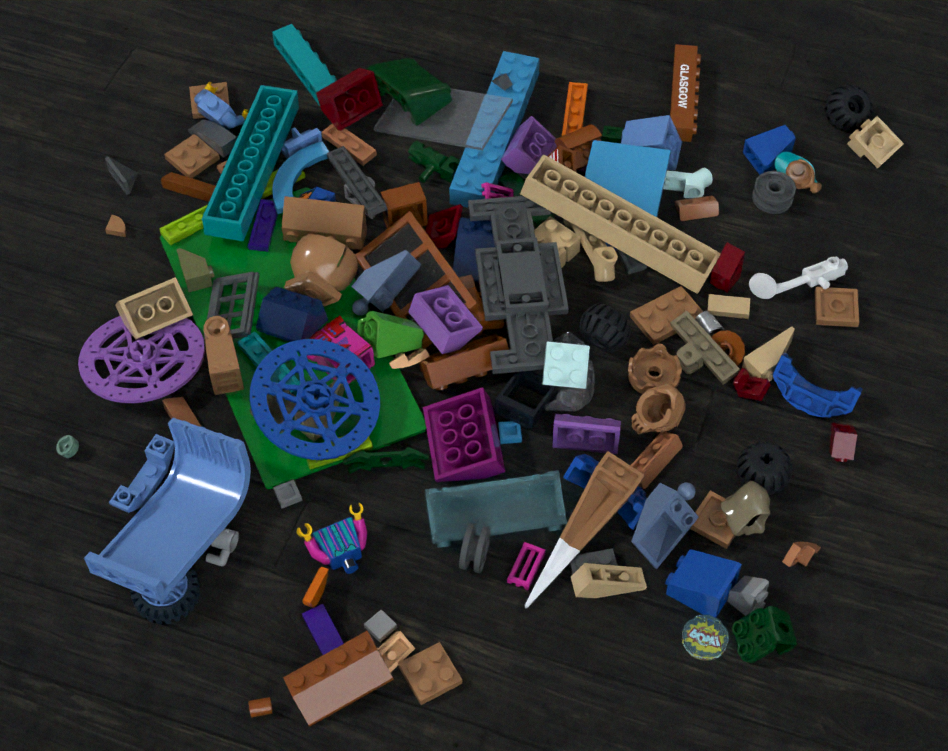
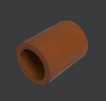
M270 697L249 701L251 718L273 714Z

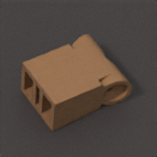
M221 316L210 317L204 324L209 375L214 395L244 390L229 324Z

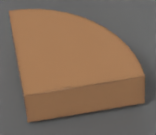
M111 215L105 229L106 234L126 237V227L123 220L118 216Z

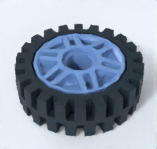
M191 567L162 602L131 589L130 594L136 610L144 619L147 618L152 623L155 620L157 624H162V621H165L166 624H171V619H175L176 622L180 621L181 615L185 618L189 615L188 610H194V603L197 604L199 601L200 584L195 570Z

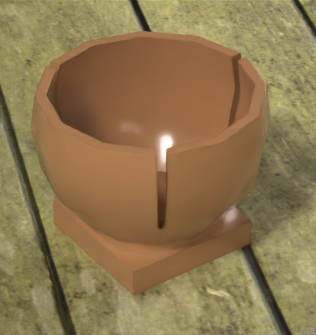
M321 235L303 236L293 249L290 261L294 278L286 281L284 288L322 301L323 307L340 300L342 295L340 292L350 285L357 273V257L348 247L345 248L346 245L333 238Z

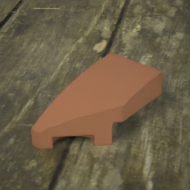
M795 542L782 562L789 567L797 564V562L807 566L814 553H817L821 547L810 542Z

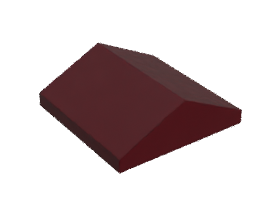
M461 204L429 215L426 233L437 248H446L456 237L463 209Z

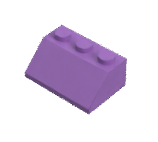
M531 116L516 129L501 160L515 173L530 174L543 154L548 156L557 148L554 142L556 138Z
M449 285L416 293L408 311L442 354L461 349L483 328Z
M556 414L553 428V448L600 453L609 451L612 454H618L621 421L611 418L599 419L590 416L580 417L570 414Z

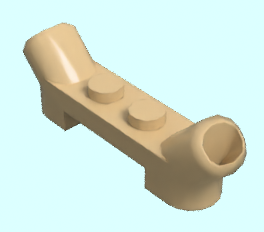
M564 219L565 226L573 229L581 237L580 242L594 266L595 280L597 282L613 281L615 279L614 265L618 258L613 246L607 247L603 240Z

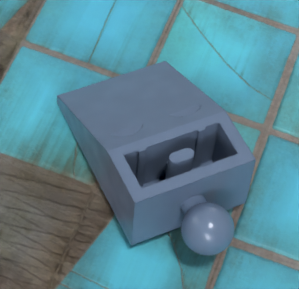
M404 250L364 270L351 286L363 296V299H358L353 303V312L358 316L365 315L369 310L368 304L370 302L380 311L384 312L385 309L392 305L393 299L422 264L407 250Z
M659 483L645 501L631 542L656 569L699 518L685 501L691 500L695 496V487L691 483H682L677 491Z

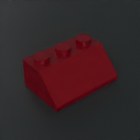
M363 68L352 71L316 92L321 110L338 131L343 130L383 106L374 72Z

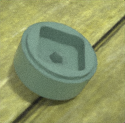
M70 435L63 436L57 443V453L64 458H70L78 451L79 442Z

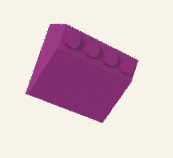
M483 387L423 407L436 482L485 479L505 472L492 400Z

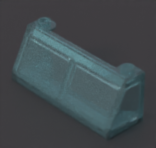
M559 470L549 471L541 474V476L540 474H535L533 476L450 488L444 487L441 490L431 488L424 491L432 544H437V548L451 546L450 542L463 540L470 522L476 523L478 535H480L484 525L490 526L491 536L541 528L557 531L562 530L561 525L567 524Z

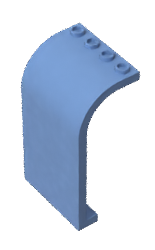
M172 418L168 422L174 440L175 455L167 479L99 555L89 552L84 557L90 573L160 602L164 600L235 517L246 497L251 473L250 461L244 442L176 418Z

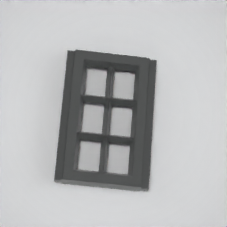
M258 272L220 277L213 281L207 320L213 316H221L224 319H228L227 322L231 329L232 318L242 316L240 328L230 330L232 339L251 335L260 276ZM247 282L246 293L236 295L237 285ZM233 285L232 295L222 297L224 286ZM245 299L243 311L233 312L235 300ZM230 302L229 313L219 315L221 303Z

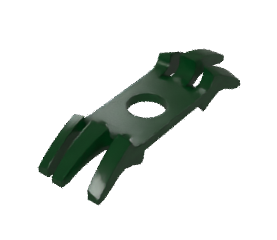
M410 447L403 451L367 453L361 450L344 460L343 464L354 463L348 468L349 474L359 469L371 471V468L402 466L405 469L415 466L425 469V464L418 459L429 460V456ZM383 457L392 458L388 462L381 461L380 459Z

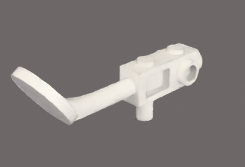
M837 256L830 257L823 262L804 268L802 276L777 284L771 276L757 273L751 277L749 287L754 295L762 299H770L775 294L805 283L810 287L820 285L823 289H827L830 286L828 281L836 280L838 277L845 275L848 265L843 258L839 259Z

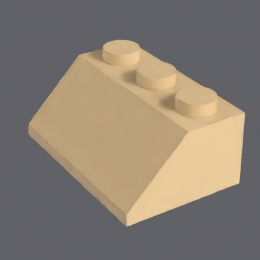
M176 277L122 299L115 305L124 325L135 339H139L193 315Z

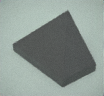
M106 157L105 161L109 173L125 194H130L138 173L114 159Z

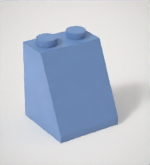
M670 115L626 121L620 144L671 150L667 170H676L682 140Z

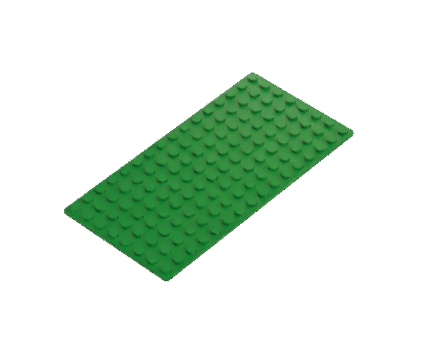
M310 188L294 191L293 197L299 198L302 193L309 191ZM257 210L244 241L208 236L204 234V228L172 245L161 235L160 241L203 339L204 324L207 321L213 281L220 277L258 272L260 276L251 333L255 331L272 351L283 344L289 343V341L256 330L262 299L275 287L285 289L286 281L294 278L290 261L293 249L298 242L284 241L282 232L283 213L278 214L268 252L248 249ZM181 248L205 258L207 266L211 265L214 277L211 278V287L188 292L177 249ZM355 278L345 290L340 292L342 295L339 301L324 306L329 320L317 331L340 315L346 326H349L357 333L358 321L361 318H365L366 314L358 316L352 310L353 303L358 299H363V296L351 287L356 281ZM247 282L237 285L236 295L246 293ZM233 285L224 286L222 297L232 295ZM245 299L235 300L233 312L243 311ZM230 302L221 303L219 315L229 313ZM242 316L232 318L230 330L240 328ZM244 337L233 339L244 390L225 394L265 488L271 489L346 460L347 458L310 470L305 458L294 456L278 448L262 433L254 417L250 414V385L257 367L238 347V341ZM393 355L382 358L374 356L375 365L369 369L379 389L380 412L376 425L369 436L373 448L367 451V453L427 431L425 419L400 369H392L389 364L390 361L394 360ZM294 360L284 363L290 371L296 366ZM304 369L303 373L305 381H312L309 374ZM312 369L318 380L328 375L326 372ZM295 373L294 376L299 380L298 373ZM331 379L326 384L329 386L334 380ZM355 379L349 383V387L354 400L363 403L362 391ZM344 390L342 397L348 399L346 392ZM339 403V407H348V405ZM336 412L332 423L336 424L345 413ZM352 414L335 431L336 436H345L352 431L359 422L360 416ZM294 429L290 433L293 437L312 443L324 442L323 437H319L313 442L300 430Z

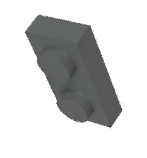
M613 548L576 555L569 563L572 575L584 563L618 566Z

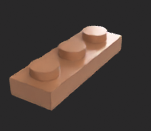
M331 124L322 131V137L337 148L344 146L352 158L362 166L377 155L373 147L345 128L338 131Z

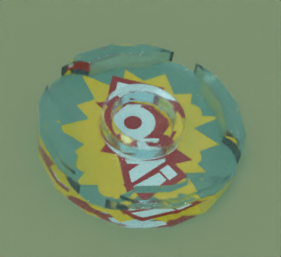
M710 615L695 616L694 619L686 622L682 630V644L685 650L692 657L700 660L718 658L725 652L728 645L729 635L727 629H725L718 618Z

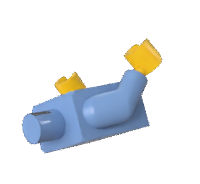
M208 82L206 87L195 96L194 101L197 104L198 112L209 121L227 130L244 124L249 110L244 109L242 115L236 116L232 108L215 95L218 87H212L211 82Z

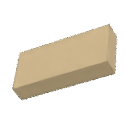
M709 294L707 311L715 316L749 319L750 298Z

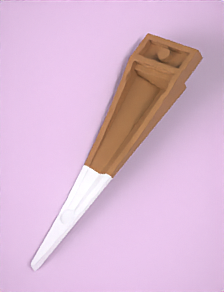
M609 451L606 452L591 475L566 527L525 603V608H528L629 500L644 479L645 475Z

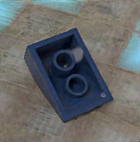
M460 218L453 270L458 277L472 275L474 282L479 283L475 249L495 247L491 221H470V218Z

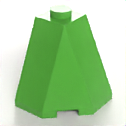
M370 311L366 314L365 318H361L358 321L357 334L372 346L373 354L377 358L422 348L423 329L412 320Z

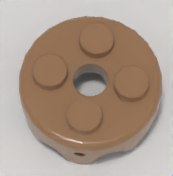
M656 344L650 349L641 348L634 358L630 357L628 378L632 387L639 393L643 394L647 389L662 385H669L675 388L678 386L682 373L679 358L677 355H670L663 344ZM655 371L658 372L660 375L654 377L651 376L649 372Z

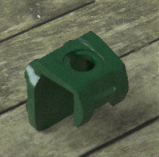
M768 606L765 609L757 608L734 622L732 626V632L735 634L738 646L737 652L744 662L754 663L773 652L777 644H780L777 646L779 655L792 650L797 645L790 615L774 606Z

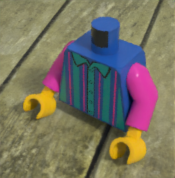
M359 503L360 511L358 513L352 511V505L349 507L350 513L355 517L354 520L352 517H349L313 533L310 524L305 523V527L308 530L307 534H303L301 529L297 528L298 536L305 538L304 543L313 559L324 565H329L334 570L343 566L347 574H351L358 569L356 560L362 557L361 550L365 548L367 539L365 520L361 517L363 512L361 503Z

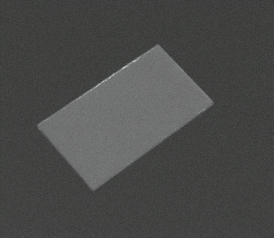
M451 89L450 94L453 101L416 126L410 120L412 118L410 112L407 111L405 113L401 104L393 98L373 129L377 132L483 151L511 106L513 99Z

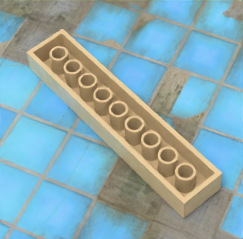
M544 154L526 178L520 193L697 294L721 254Z

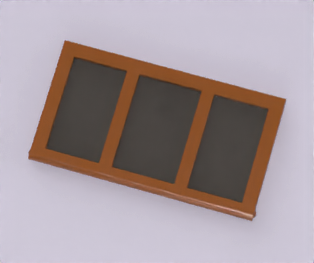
M411 211L355 254L363 270L404 250H407L421 263L420 268L393 299V303L389 307L396 317L412 320L418 325L408 312L414 295L449 285L470 312L479 306ZM423 331L422 349H425L433 342Z

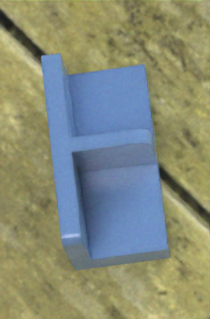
M294 127L292 128L293 138L285 141L281 152L288 159L297 151L321 142V132L318 128L300 134Z

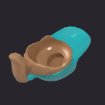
M782 152L776 157V170L790 176L795 182L797 189L810 188L812 193H817L821 190L822 185L816 181L814 167L809 161L791 152Z

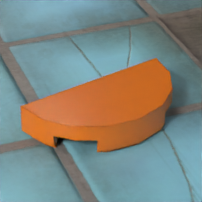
M319 568L303 598L304 605L314 608L318 604L326 586L329 569Z

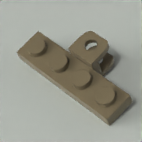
M685 311L670 322L671 327L686 343L677 351L681 368L686 374L695 372L704 363L723 385L738 375L740 372L739 367L688 311Z

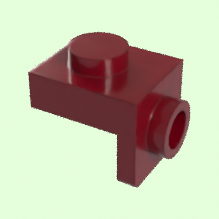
M741 368L733 383L739 397L762 401L770 387L768 379L751 377L745 368Z

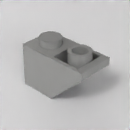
M744 576L730 590L727 602L745 616L757 608H764L766 604L764 600L769 594L767 592L769 581L762 578Z

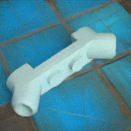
M701 168L694 173L667 171L663 189L683 191L684 198H699L704 195V189L712 184V173L706 168Z

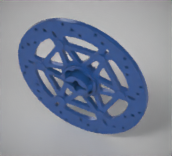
M301 339L279 346L260 362L250 385V407L262 433L278 448L305 459L327 460L352 452L370 436L380 412L379 389L373 374L366 364L350 350L325 340ZM307 356L326 357L338 362L340 365L337 368L311 363L308 361ZM289 360H294L296 366L279 383L270 380L273 373L282 364ZM304 369L307 371L312 381H305L303 373ZM312 369L330 374L318 380ZM295 373H298L300 385L285 384ZM349 374L355 377L361 388L363 403L354 400L346 379ZM334 377H337V381L335 382L333 387L330 388L326 384V382H328ZM340 384H343L348 399L334 393ZM282 390L297 391L296 397ZM268 394L276 396L284 418L281 424H278L270 413L267 404ZM282 398L296 403L290 414L287 413ZM334 401L348 405V407L334 406ZM298 410H301L303 413H305V415H303L296 421L293 420V417L295 416ZM331 412L345 413L336 424L332 423ZM352 414L360 416L359 422L352 431L342 438L336 436L335 431ZM320 416H326L328 428L324 427L319 419ZM312 417L319 429L304 426L301 423ZM296 429L321 435L324 443L303 441L293 437L290 433Z

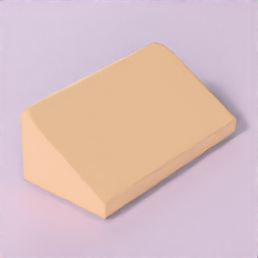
M397 631L378 649L391 673L398 666V663L403 661L415 647L401 631Z

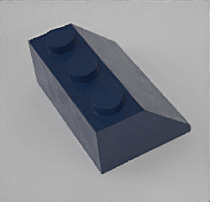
M275 287L262 299L256 330L292 342L309 339L329 319L321 300Z

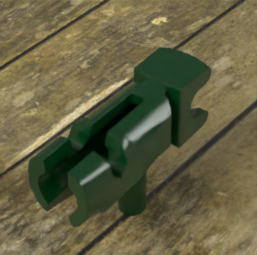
M416 140L409 148L408 153L411 155L408 158L426 168L420 175L419 180L423 183L426 182L435 171L440 174V178L452 183L454 172H456L460 160L453 156L448 158L431 147L424 148L425 144Z

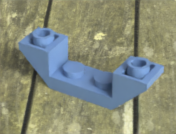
M155 434L144 450L147 461L128 488L120 485L109 501V504L128 513L142 508L168 472L175 447L174 441Z

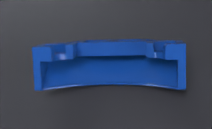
M784 352L773 373V378L782 396L792 406L817 417L839 416L853 411L863 390L862 388L851 386L848 391H831L817 387L797 372L792 365L793 359L788 357L787 353Z
M587 454L575 456L563 478L585 489L599 462ZM640 486L637 487L629 500L618 511L632 530L638 524L647 499L645 497L646 492Z

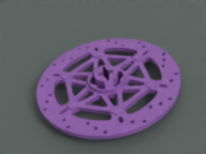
M118 316L103 324L86 340L79 355V372L84 384L93 393L104 399L119 403H142L156 400L177 391L198 372L205 355L203 336L199 328L191 320L185 318L150 333L154 334V336L148 340L141 337L132 343L133 335L124 325L121 317ZM121 330L125 331L107 348H100L112 335ZM177 332H180L186 338L189 346L187 351H179L173 338ZM160 338H162L161 341H160L158 344H155V343H154V342H156L157 340H159ZM127 339V347L116 348L124 340ZM167 341H170L174 350L163 349L162 347ZM123 353V356L113 355ZM162 354H163V355L171 356V357H161V358H160V356H161ZM98 359L105 360L110 373L106 379H102L95 369V361ZM111 360L121 362L116 370H113L110 363ZM167 363L157 372L156 364ZM184 363L174 375L164 381L159 380L175 364ZM125 367H129L128 370L121 373ZM151 368L152 375L149 376L145 370ZM136 371H139L140 374L143 376V377H128L129 375L133 374V373L136 372ZM120 382L148 384L144 388L117 387Z

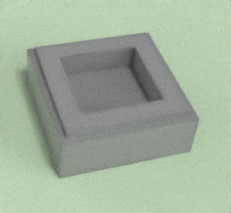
M294 479L273 487L281 509L302 501Z
M380 610L364 623V627L381 642L397 629V624L383 610Z

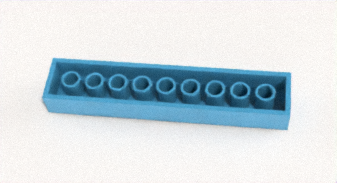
M503 51L492 80L506 73L513 85L504 91L491 81L449 188L450 204H461L463 207L468 208V200L485 199V196H482V192L485 189L481 188V184L487 182L498 185V178L501 177L505 167V163L501 159L516 129L521 124L539 76V58Z

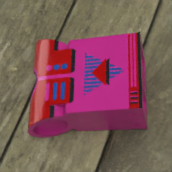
M340 315L309 338L325 340L343 346L357 355L369 369L375 365L372 346L349 326H346ZM307 356L309 360L317 362L319 365L337 368L340 365L338 362L326 357ZM352 374L346 377L348 384L355 380Z

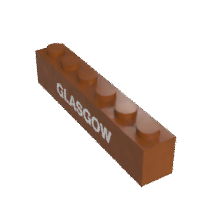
M675 44L670 117L681 140L691 142L692 134L697 132V123H694V120H697L698 109H695L694 106H698L699 95H695V92L699 91V81H696V79H699L700 67H697V65H700L701 54H697L698 46Z

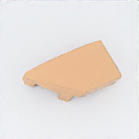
M420 348L408 356H405L404 353L396 354V358L390 361L389 364L392 369L404 368L417 364L430 356L426 349Z

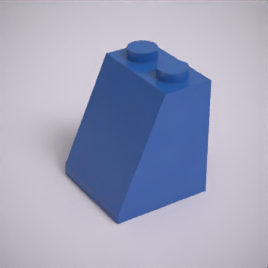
M690 549L686 556L682 555L678 560L676 572H671L666 579V595L715 621L728 600L730 590L737 584L742 564Z

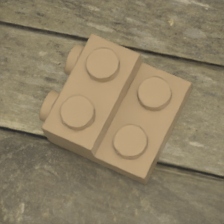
M878 116L872 121L870 119L866 120L860 126L862 130H855L849 136L851 140L847 143L860 158L865 155L876 168H879L904 144Z

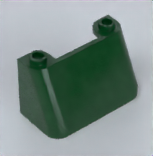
M404 58L372 64L366 69L374 72L380 97L388 93L398 101L405 113L407 111L410 112L412 116L410 120L416 126L453 101L448 84H443L422 68L415 59Z

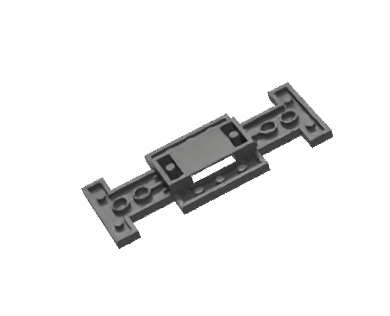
M524 196L468 200L470 221L491 220L495 246L475 249L485 321L506 319L510 350L490 351L492 373L544 369L546 342H553L549 315L568 314L569 311L557 242L538 244L534 233L532 216L550 215L551 211Z

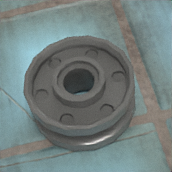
M767 171L762 173L755 181L752 193L753 203L764 212L771 214L783 213L792 206L796 191L795 182L790 176L782 172Z
M470 522L468 524L460 553V569L467 570L470 562L473 561L474 572H482L489 548L490 526L484 525L480 535H478L476 523Z

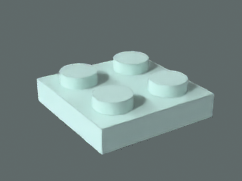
M546 342L542 385L586 389L590 346Z

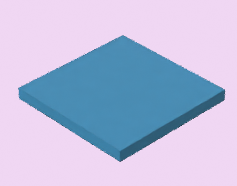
M593 140L585 178L657 217L671 150Z

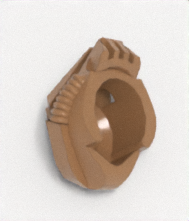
M669 385L647 389L638 399L639 401H637V413L631 418L632 428L637 434H643L653 431L661 433L669 431L676 426L678 427L686 407L683 395L677 388Z

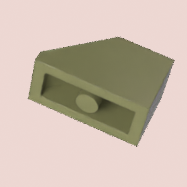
M181 248L177 249L188 292L211 287V278L214 277L212 266H207L205 258Z

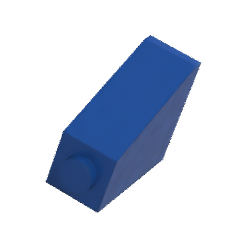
M786 125L745 139L743 154L759 175L767 171H773L775 169L776 157L782 152L793 151L795 135Z

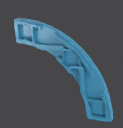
M323 141L297 151L277 171L272 187L273 203L277 214L283 213L285 196L293 197V185L301 175V171L317 162L328 159L327 153L329 151Z

